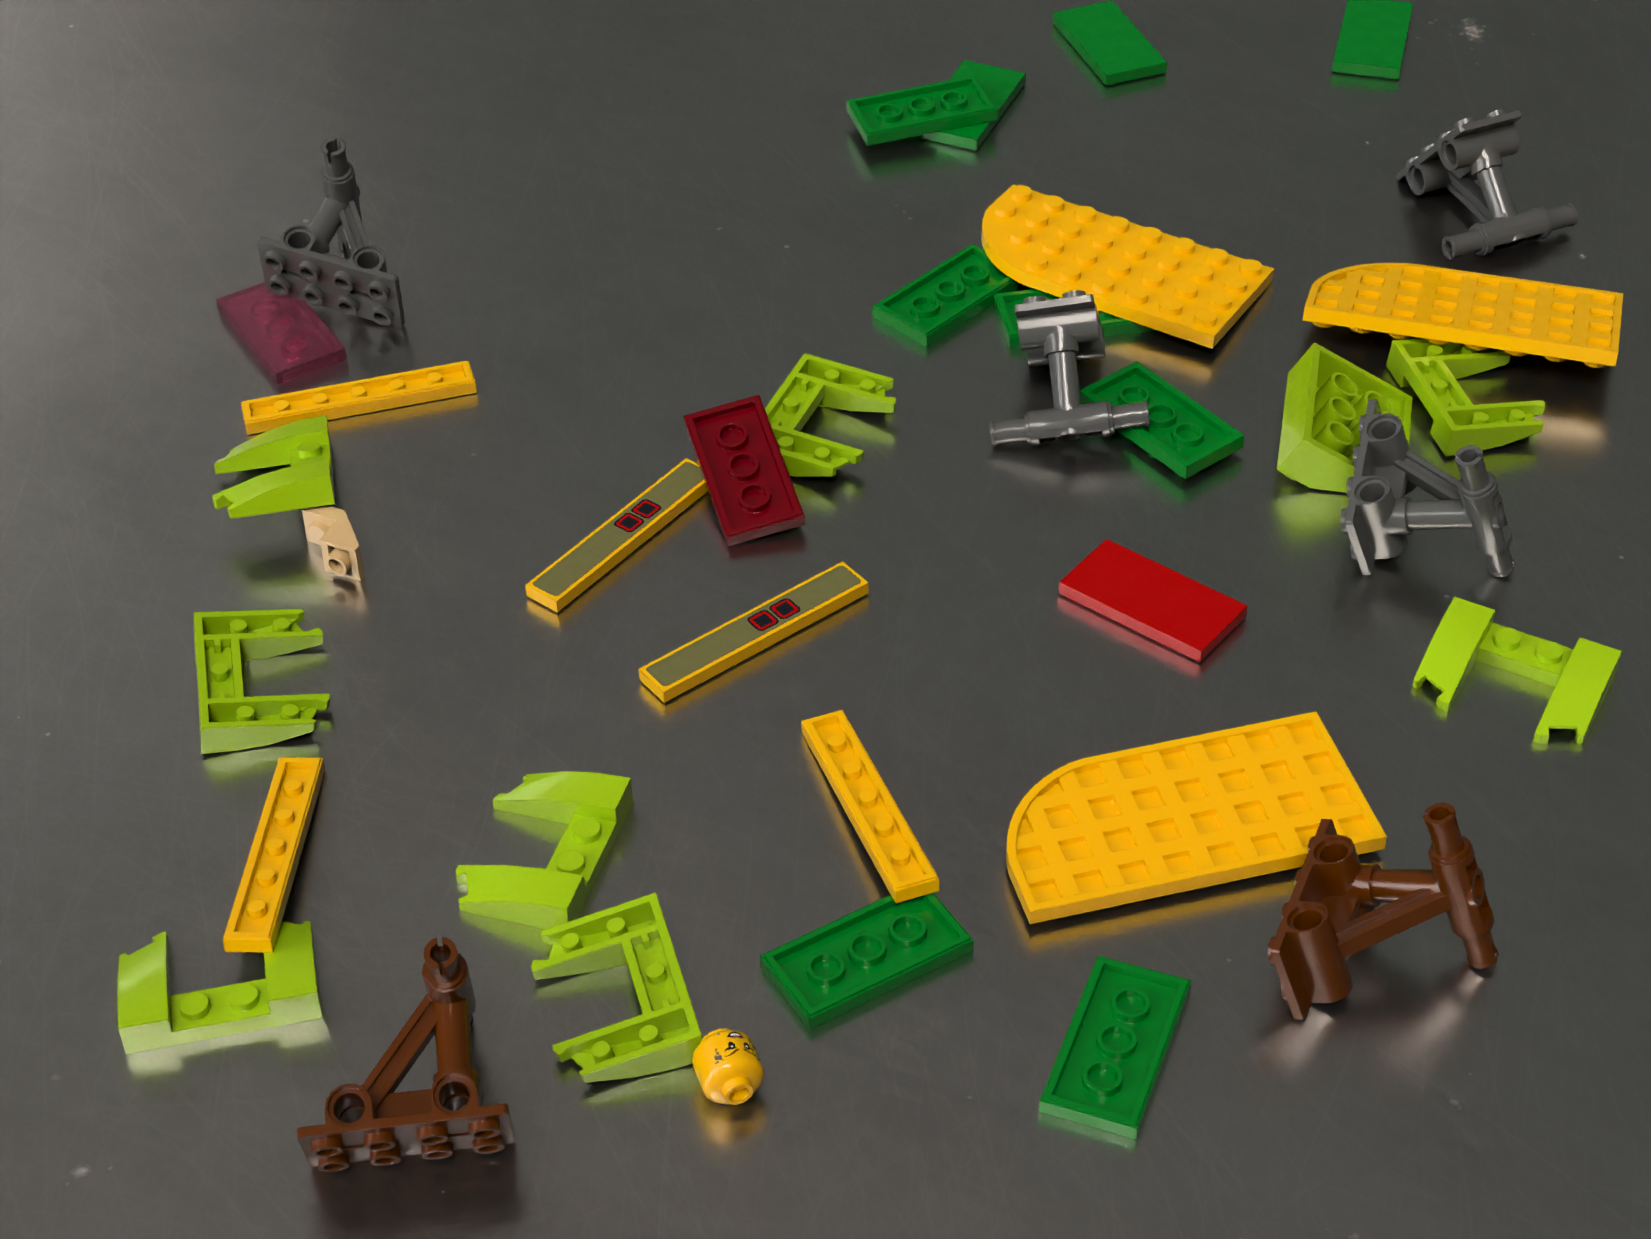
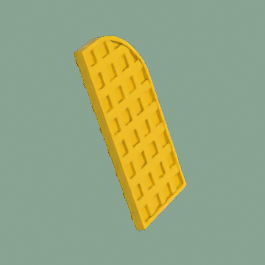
M1013 184L988 207L982 221L981 241L986 255L1000 271L1016 282L1062 298L1063 293L1069 291H1085L1086 295H1094L1099 311L1211 349L1215 347L1273 281L1274 268L1262 265L1257 260L1243 259L1228 254L1225 250L1219 248L1212 249L1197 244L1189 238H1178L1163 233L1155 227H1144L1129 222L1124 217L1110 216L1098 212L1090 206H1079L1064 201L1059 196H1049L1033 191L1025 185Z
M1371 263L1341 268L1318 278L1312 284L1306 300L1303 321L1312 322L1313 325L1323 328L1336 325L1350 327L1352 331L1357 333L1377 331L1388 333L1391 337L1397 339L1418 337L1425 338L1430 343L1438 345L1452 342L1465 344L1473 350L1493 348L1504 350L1507 354L1513 356L1534 354L1544 356L1545 359L1553 362H1564L1568 359L1581 361L1590 367L1603 368L1606 365L1616 366L1623 293L1420 264Z
M1315 711L1086 757L1070 762L1042 778L1029 790L1017 806L1010 821L1007 834L1006 864L1008 874L1029 924L1303 867L1308 855L1309 840L1312 836H1315L1322 819L1333 820L1337 835L1350 838L1354 843L1357 855L1384 850L1387 836L1318 713Z

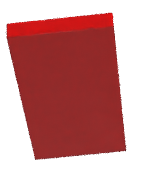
M1108 539L1103 541L1059 582V594L1198 662H1201L1247 616L1248 605Z

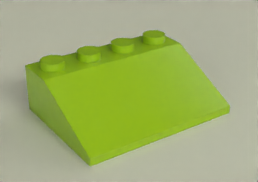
M1314 342L1288 372L1277 470L1290 480L1298 481L1312 489L1347 493L1348 477H1353L1355 470L1353 449L1355 446L1360 445L1361 440L1359 419L1361 415L1366 414L1368 400L1377 399L1382 414H1393L1399 417L1409 444L1412 396Z

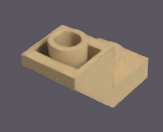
M328 505L302 509L307 541L321 546L325 571L361 582L365 574L360 546L346 511Z

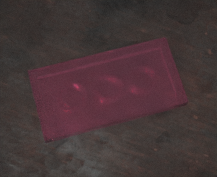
M265 282L216 299L218 310L277 384L347 359L345 347L305 300L286 295H277L266 288Z

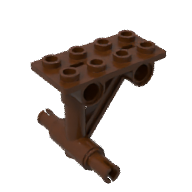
M1436 803L1424 811L1423 819L1432 841L1428 854L1432 869H1381L1378 864H1360L1353 841L1347 836L1337 835L1332 819L1321 820L1315 836H1312L1309 840L1308 855L1304 865L1296 873L1295 887L1290 900L1283 905L1282 920L1277 933L1270 938L1268 944L1269 962L1276 968L1281 982L1282 998L1284 1001H1288L1295 1020L1306 1019L1311 1003H1334L1342 1000L1350 993L1353 982L1345 961L1346 957L1444 912L1447 914L1452 931L1463 940L1467 961L1470 966L1483 969L1497 962L1499 953L1490 931L1494 924V915L1485 892L1483 873L1477 865L1472 843L1461 835L1456 811L1451 804ZM1381 903H1388V904H1386V905H1383V906H1381V907L1375 909V907L1380 906Z
M442 937L443 946H438L437 938L427 943L424 948L425 962L422 969L427 994L362 1086L357 1084L338 1086L326 1099L325 1124L297 1128L298 1142L311 1167H318V1170L324 1172H335L347 1169L349 1163L369 1160L372 1165L386 1166L400 1162L402 1156L422 1154L424 1159L438 1160L450 1157L453 1154V1150L473 1148L475 1153L489 1154L503 1150L504 1144L515 1143L508 1104L481 1106L479 1072L473 1069L470 1030L473 1026L476 1000L466 960L458 953L456 945L452 940ZM435 1035L437 1073L433 1075L432 1088L394 1093Z

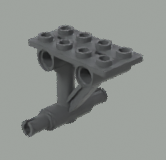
M1502 108L1488 113L1484 116L1485 119L1476 121L1475 117L1471 116L1457 121L1453 124L1454 130L1439 135L1437 137L1438 142L1422 148V154L1405 161L1406 167L1396 174L1398 181L1407 179L1411 190L1416 195L1447 188L1482 221L1473 224L1467 232L1453 236L1449 235L1442 239V251L1449 260L1473 252L1482 256L1491 253L1493 250L1511 247L1522 242L1547 238L1551 231L1567 226L1571 227L1578 222L1577 209L1571 203L1549 210L1535 207L1521 212L1516 211L1501 167L1504 165L1501 158L1514 155L1519 149V135L1514 123L1523 117L1520 110L1507 113L1506 109ZM1474 180H1478L1480 187L1474 182Z
M328 138L321 146L325 165L321 170L325 200L310 226H292L283 233L279 241L260 237L257 242L266 288L280 296H290L306 301L311 305L324 306L340 311L345 315H355L375 321L383 326L389 325L401 329L405 323L399 278L396 275L387 273L385 254L382 249L369 245L362 225L359 203L360 189L356 185L354 167L347 161L345 142L340 139L338 141V149L337 138ZM336 232L338 247L344 252V243H346V252L351 254L349 259L329 253V244Z
M1075 290L1063 293L1062 298L1047 300L1045 296H1032L1023 299L1022 304L1014 305L1022 351L1026 350L1029 368L1049 365L1054 408L1028 411L1027 414H1024V418L996 422L990 421L992 446L1027 441L1028 445L1037 446L1041 445V443L1077 440L1085 437L1101 435L1107 437L1115 434V429L1150 426L1147 401L1112 406L1107 401L1081 404L1077 361L1106 358L1104 330L1093 294L1086 295L1085 291Z
M1368 400L1366 414L1361 415L1359 419L1360 445L1355 446L1353 449L1354 475L1353 477H1348L1347 480L1348 506L1342 509L1340 517L1342 532L1348 533L1350 538L1352 560L1358 561L1362 575H1372L1375 559H1388L1400 555L1408 545L1407 535H1411L1413 531L1470 528L1475 547L1485 555L1488 572L1492 576L1505 577L1514 571L1513 565H1515L1509 548L1513 540L1512 532L1506 520L1503 499L1498 492L1496 477L1487 471L1482 450L1477 446L1469 445L1456 452L1455 463L1461 475L1459 481L1411 452L1399 417L1393 414H1382L1378 400ZM1418 486L1439 500L1411 501V498L1404 497V495L1412 492Z

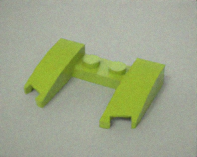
M1425 338L1392 340L1386 367L1400 388L1411 386L1433 419L1430 434L1445 456L1455 455L1464 446H1477L1483 451L1504 446L1542 432L1544 421L1534 420V416L1543 415L1545 409V402L1543 400L1473 405L1456 380L1507 365L1511 355L1507 354L1504 350L1484 353L1481 350L1470 349L1465 344L1449 342L1448 344L1438 345L1430 343Z
M804 353L765 407L789 475L795 477H832L836 475V471L849 463L857 464L864 459V450L800 431L817 406L857 412L894 413L896 397H886L885 395L886 391L893 389V378Z
M327 415L295 421L268 430L229 450V454L225 458L214 463L215 474L288 464L290 466L256 476L214 494V508L218 510L228 507L229 517L233 519L335 504L332 447Z
M1454 596L1413 680V687L1418 689L1422 687L1426 680L1431 682L1443 692L1437 697L1436 706L1448 712L1476 661L1553 686L1555 688L1537 726L1533 741L1548 744L1549 729H1575L1576 744H1583L1616 678L1622 651L1579 637L1574 649L1553 641L1517 631L1513 628L1493 623L1495 609Z
M302 609L194 612V647L198 684L201 754L240 751L271 745L313 732L316 729V720L313 718L318 711H324L329 708L330 693L244 697L241 662L275 657L323 645V632L319 627L303 631L298 625L304 620V611Z
M560 771L526 774L523 776V783L508 794L501 792L492 800L493 808L568 824L547 868L513 865H458L456 868L457 885L467 884L468 891L467 895L458 900L460 911L548 929L578 919L633 805L632 784L629 777L595 772Z
M656 892L542 930L541 937L543 943L553 946L549 959L532 961L531 969L535 980L590 973L628 964L643 1013L553 1044L554 1054L560 1062L572 1059L582 1068L578 1073L581 1080L585 1083L636 1078L692 1064L693 1053L703 1039Z
M305 920L302 924L281 922L273 953L264 952L266 978L172 995L169 939L166 931L152 937V943L130 955L126 953L119 955L118 1030L126 1054L323 1018L311 921Z

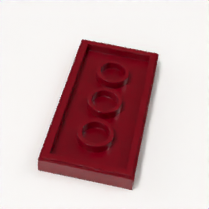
M760 395L683 416L686 430L728 547L806 524L805 515Z

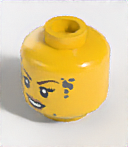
M727 1028L711 1031L703 1037L693 1053L692 1064L706 1098L714 1103L731 1105L744 1103L751 1098L763 1082L765 1074L752 1039L744 1032Z

